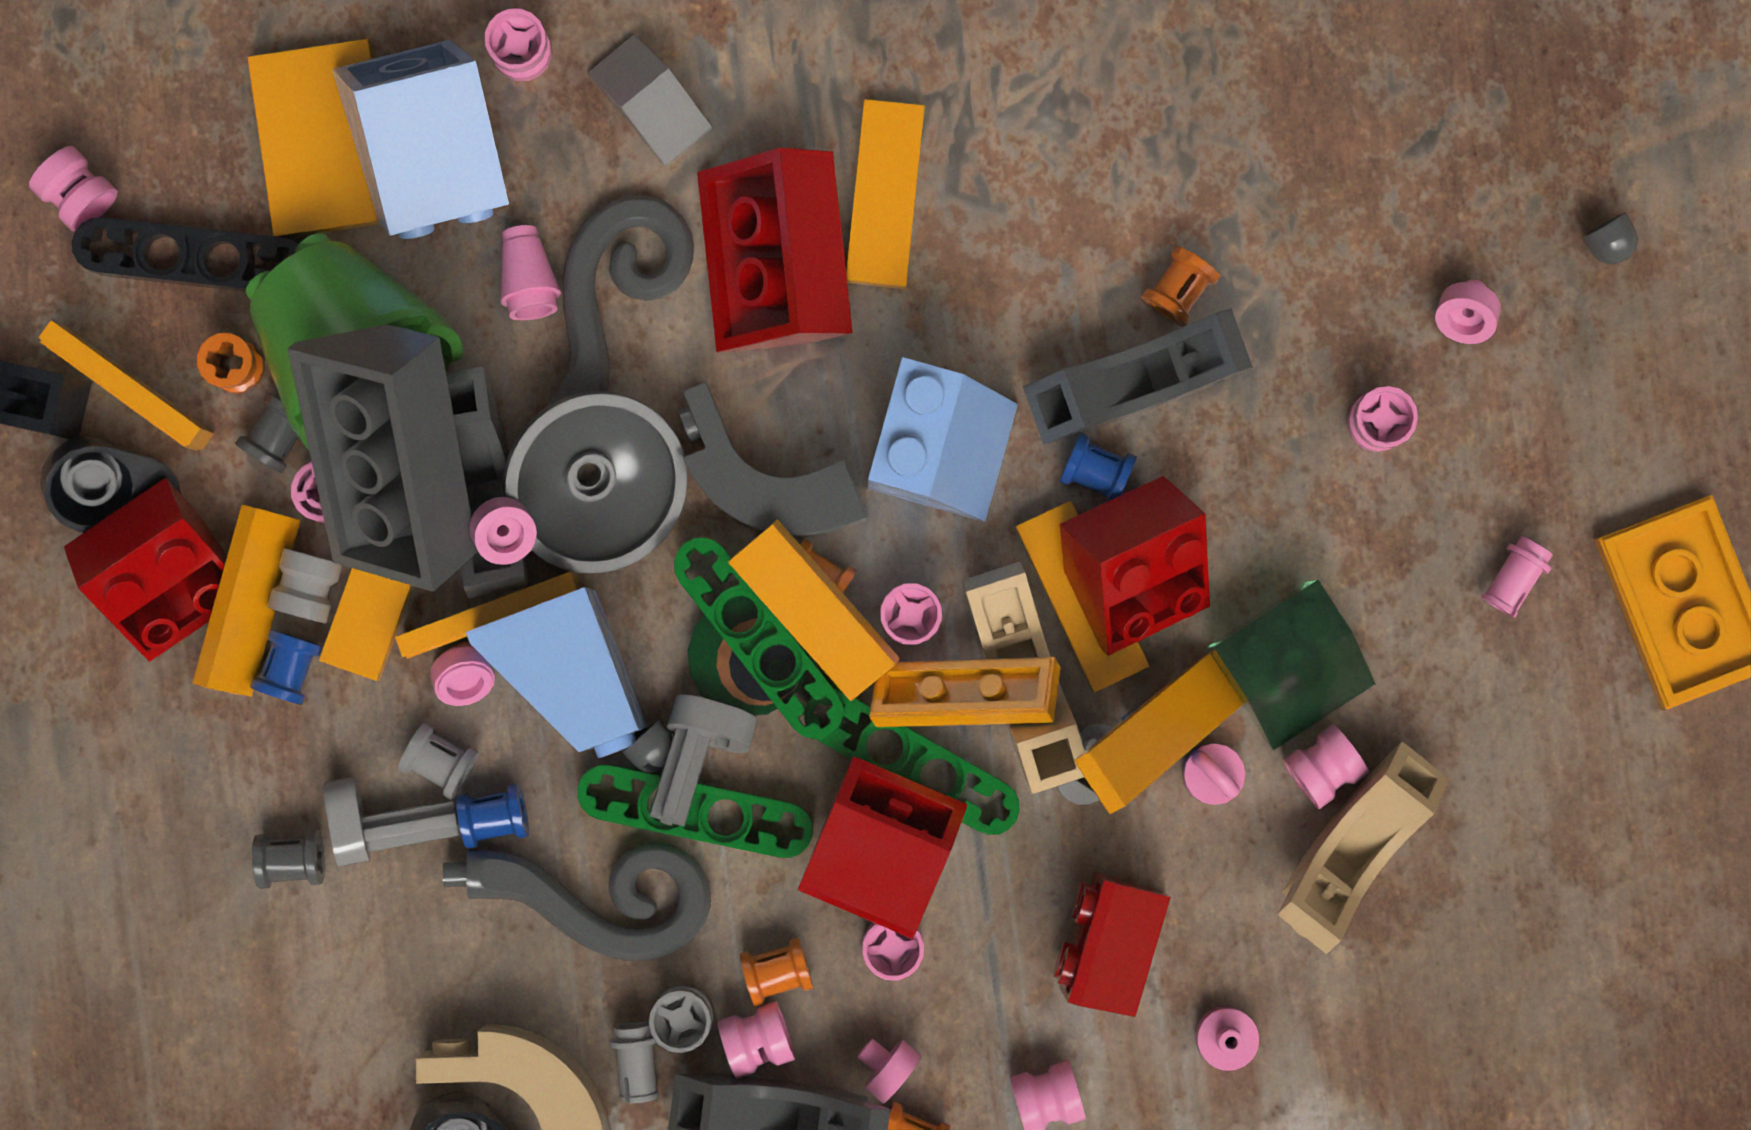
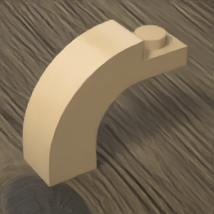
M1021 562L961 580L984 659L1050 657L1027 576ZM1059 683L1053 723L1006 724L1031 794L1084 777L1074 760L1085 751L1076 721Z
M1403 741L1400 742L1350 795L1306 852L1282 891L1286 898L1277 915L1292 926L1299 935L1307 938L1325 954L1330 952L1342 940L1362 897L1381 869L1404 842L1435 814L1451 779Z
M485 1024L477 1031L478 1049H470L469 1039H442L433 1041L432 1050H425L416 1058V1084L453 1082L496 1083L516 1092L530 1105L539 1121L541 1130H610L602 1098L584 1068L563 1048L532 1031L502 1024Z

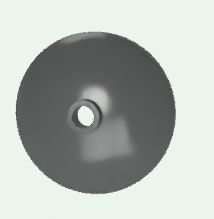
M589 391L567 396L552 403L526 424L513 443L506 461L503 477L504 497L512 498L522 503L532 517L537 535L531 550L546 562L568 571L590 574L604 573L624 568L639 561L652 552L667 537L677 522L685 501L687 465L683 459L685 457L677 436L656 411L645 403L624 394L608 391ZM586 463L595 464V472L591 478L587 480L577 479V472L582 465Z

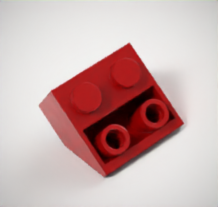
M1161 476L1059 524L1064 572L1101 650L1107 656L1140 642L1210 607L1206 514L1166 477Z
M164 478L63 546L78 589L149 662L209 622L227 555L201 516L167 478Z
M853 756L834 797L797 890L913 939L951 853L968 804Z
M1095 871L1091 884L1080 883L1071 911V918H1075V923L1079 924L1073 944L1063 941L1053 973V977L1058 978L1057 983L1061 984L1060 990L1068 1003L1136 1017L1171 897L1165 892Z

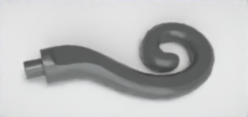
M639 195L619 198L606 204L587 219L571 243L565 261L563 277V309L570 346V361L563 380L549 405L577 393L607 391L610 362L598 309L595 278L599 259L607 245L616 235L628 228L643 227L656 233L662 239L666 248V260L661 270L656 274L645 275L636 269L637 250L633 244L623 242L616 247L610 258L609 272L614 284L628 297L644 301L663 299L677 290L689 274L694 255L691 230L683 216L672 205L660 198Z
M665 843L641 844L624 852L614 864L609 878V894L614 906L621 914L632 919H648L657 910V904L651 897L641 894L636 890L635 883L641 872L647 869H658L666 872L674 879L679 896L677 908L667 921L650 928H624L599 918L551 874L539 865L521 856L502 851L475 849L468 850L467 862L443 863L444 887H467L469 899H503L524 903L582 946L606 957L623 961L658 959L682 949L694 939L703 927L711 908V891L708 879L698 861L686 851Z

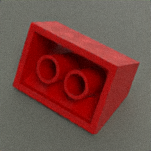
M779 147L697 172L716 353L808 344L853 334L833 151Z

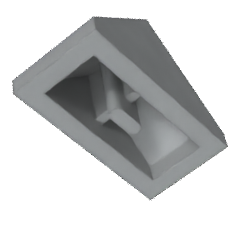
M635 35L631 36L588 72L589 77L665 167L670 165L712 130V126L671 70Z

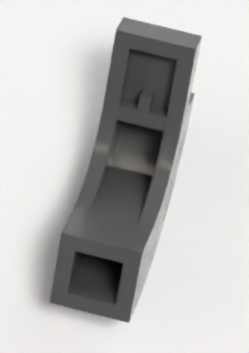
M1231 308L1216 312L1133 348L1097 360L1064 368L1023 386L1044 445L1111 424L1221 383L1224 379L1253 368Z
M484 366L446 374L471 517L476 509L486 501L497 497H504L503 477L509 455V447L500 412ZM477 552L461 566L463 588L468 598L529 587L525 557L511 564L499 565L487 561Z
M704 382L683 391L688 406L678 409L684 428L691 444L703 440L705 449L685 456L683 459L698 486L723 512L736 521L760 532L764 531L778 519L794 538L828 535L867 521V516L844 460L812 473L793 478H780L761 473L744 462L734 450L707 383Z
M675 1074L668 1130H888L890 1109L868 1103V1097L805 1083L749 1076L736 1080L734 1075Z

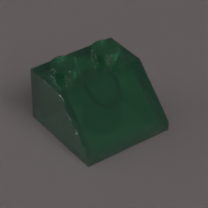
M1319 580L1304 583L1206 647L1208 653L1212 655L1243 702V707L1271 750L1277 749L1376 684L1352 630Z

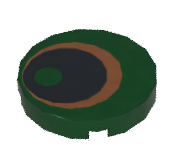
M736 597L730 600L725 605L723 611L725 625L734 632H745L751 629L758 618V609L755 603L746 597ZM704 615L693 629L687 650L690 676L701 696L742 709L753 716L767 715L778 709ZM782 645L768 648L763 653L760 661L764 675L773 681H783L789 678L796 666V658L793 652L788 647ZM807 672L796 686L779 693L785 704L801 688Z

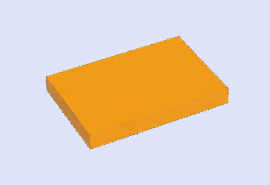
M369 39L247 57L273 236L293 238L316 233L379 225L380 223L377 219L332 70L374 59L372 43Z
M1713 495L1699 498L1593 539L1660 710H1668L1751 677V591Z

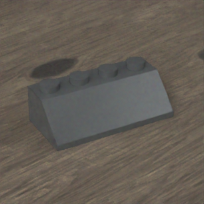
M386 324L295 342L287 349L333 563L434 592L478 552L469 532L472 517L440 338Z

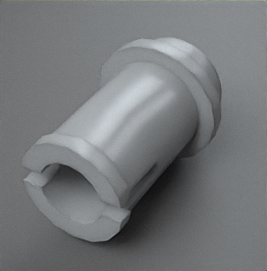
M639 1021L614 1026V1037L609 1039V1047L616 1049L620 1088L619 1101L621 1103H643L659 1097V1091L656 1087L653 1045L657 1042L651 1035L649 1022Z

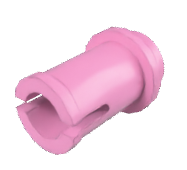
M1523 536L1520 537L1516 545L1509 543L1506 548L1510 552L1509 557L1487 592H1484L1481 597L1486 603L1514 619L1541 573L1549 574L1552 569L1548 563L1553 554Z

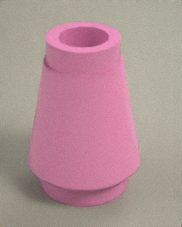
M520 225L504 230L501 233L503 243L501 246V305L508 307L511 319L520 321L540 319L555 313L558 309L556 299L560 297L561 291L541 239L538 236L537 228L532 225Z

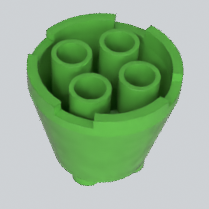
M316 233L305 238L297 246L293 255L283 260L273 270L265 271L255 276L246 287L245 293L251 301L250 316L287 419L308 450V442L287 349L295 342L388 324L439 337L445 371H447L450 363L462 359L463 346L461 339L442 314L353 247L343 242L330 241L323 233Z

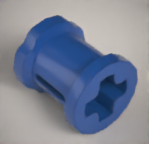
M1080 433L1059 482L1065 485H1069L1072 482L1106 496L1108 502L1121 496L1137 456L1131 453L1126 454L1124 457L1090 443L1089 436Z
M270 629L267 638L272 644L260 677L253 678L250 688L302 705L305 695L301 692V688L312 657L319 656L323 646Z
M518 783L508 785L506 792L476 798H471L468 793L457 795L456 809L459 828L467 849L477 847L479 840L508 834H515L518 838L529 836L526 805Z

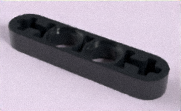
M102 217L91 218L77 228L72 239V253L77 262L85 269L102 276L245 292L254 268L253 246L260 247L256 256L261 260L278 262L281 261L283 252L289 251V256L293 255L299 244L296 241L283 237ZM107 231L108 239L120 245L133 246L134 268H128L132 258L123 253H105L103 262L99 263V256L89 251L90 242L100 241L103 232ZM138 233L133 245L132 234ZM161 237L173 238L179 247L177 262L167 270H156L148 261L150 245ZM220 244L234 245L240 254L238 268L227 277L213 275L208 267L210 252ZM254 268L256 276L262 272L270 271L267 269Z

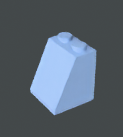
M446 40L332 69L378 222L389 236L398 234L401 239L422 237L435 230L434 224L456 218L460 223L482 221L494 214L493 208L509 205L476 61L453 41Z
M902 357L868 477V489L985 522L1018 404L964 374Z
M583 587L466 632L470 644L578 752L594 748L598 759L633 746V743L637 740L634 732L648 727L596 590Z

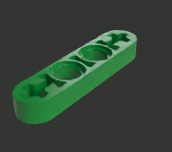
M705 537L693 538L684 543L677 551L674 559V573L679 583L795 731L801 736L813 740L825 739L833 735L841 726L844 718V704L838 693L791 633L728 563L731 556L716 541ZM697 550L704 556H708L713 552L716 553L718 560L713 564L712 568L724 584L733 574L739 581V585L721 592L712 606H709L704 600L705 595L715 592L710 584L701 576L690 580L687 572L693 567L689 557ZM736 597L751 599L758 609V618L755 625L745 632L731 631L723 621L725 605ZM782 645L788 647L796 658L794 672L783 681L768 679L761 669L760 661L762 655L772 646ZM807 671L815 678V682L804 686L805 689L815 700L820 701L827 697L833 705L826 712L831 722L824 728H821L816 723H811L807 726L802 724L800 717L804 715L806 709L795 694L787 704L779 696L780 692L796 686Z
M834 689L845 704V718L858 724L861 712L870 715L871 707L856 698L850 701L842 691ZM826 697L820 701L814 698L809 700L805 708L806 712L804 713L805 726L811 723H816L820 726L821 718L814 713L815 708L819 703L829 706L831 704L830 699ZM871 722L861 732L857 750L855 751L843 745L852 734L841 728L825 739H816L851 760L853 756L921 785L920 774L925 764L933 759L946 760L953 765L956 771V781L951 790L944 793V795L956 799L964 789L967 773H972L979 777L980 780L972 786V789L983 796L990 797L995 790L1005 794L1002 798V805L1009 811L1003 820L993 817L988 824L981 822L979 818L982 810L976 804L965 799L964 803L968 804L962 823L987 835H999L1008 831L1017 821L1020 812L1019 799L1011 787L906 726L876 727ZM879 729L893 730L900 735L903 741L901 756L891 764L876 763L867 752L869 737Z
M602 764L589 769L582 776L577 788V798L581 808L589 816L598 820L773 857L792 858L797 856L809 846L813 837V822L810 814L796 803L699 782L697 783L685 826L673 823L671 826L661 823L659 820L649 816V799L658 787L661 774L647 773L623 766ZM605 775H611L614 777L613 784L615 788L633 792V779L645 781L646 784L638 798L639 818L626 814L632 804L631 802L613 800L608 805V809L599 808V798L589 794L590 785L599 784L603 781ZM722 799L736 802L744 814V822L741 828L731 835L717 833L711 827L708 820L711 806ZM753 804L766 807V811L761 819L779 822L784 812L794 814L795 825L804 828L803 837L792 838L788 847H782L777 845V834L759 830V843L747 841L746 836L754 822Z

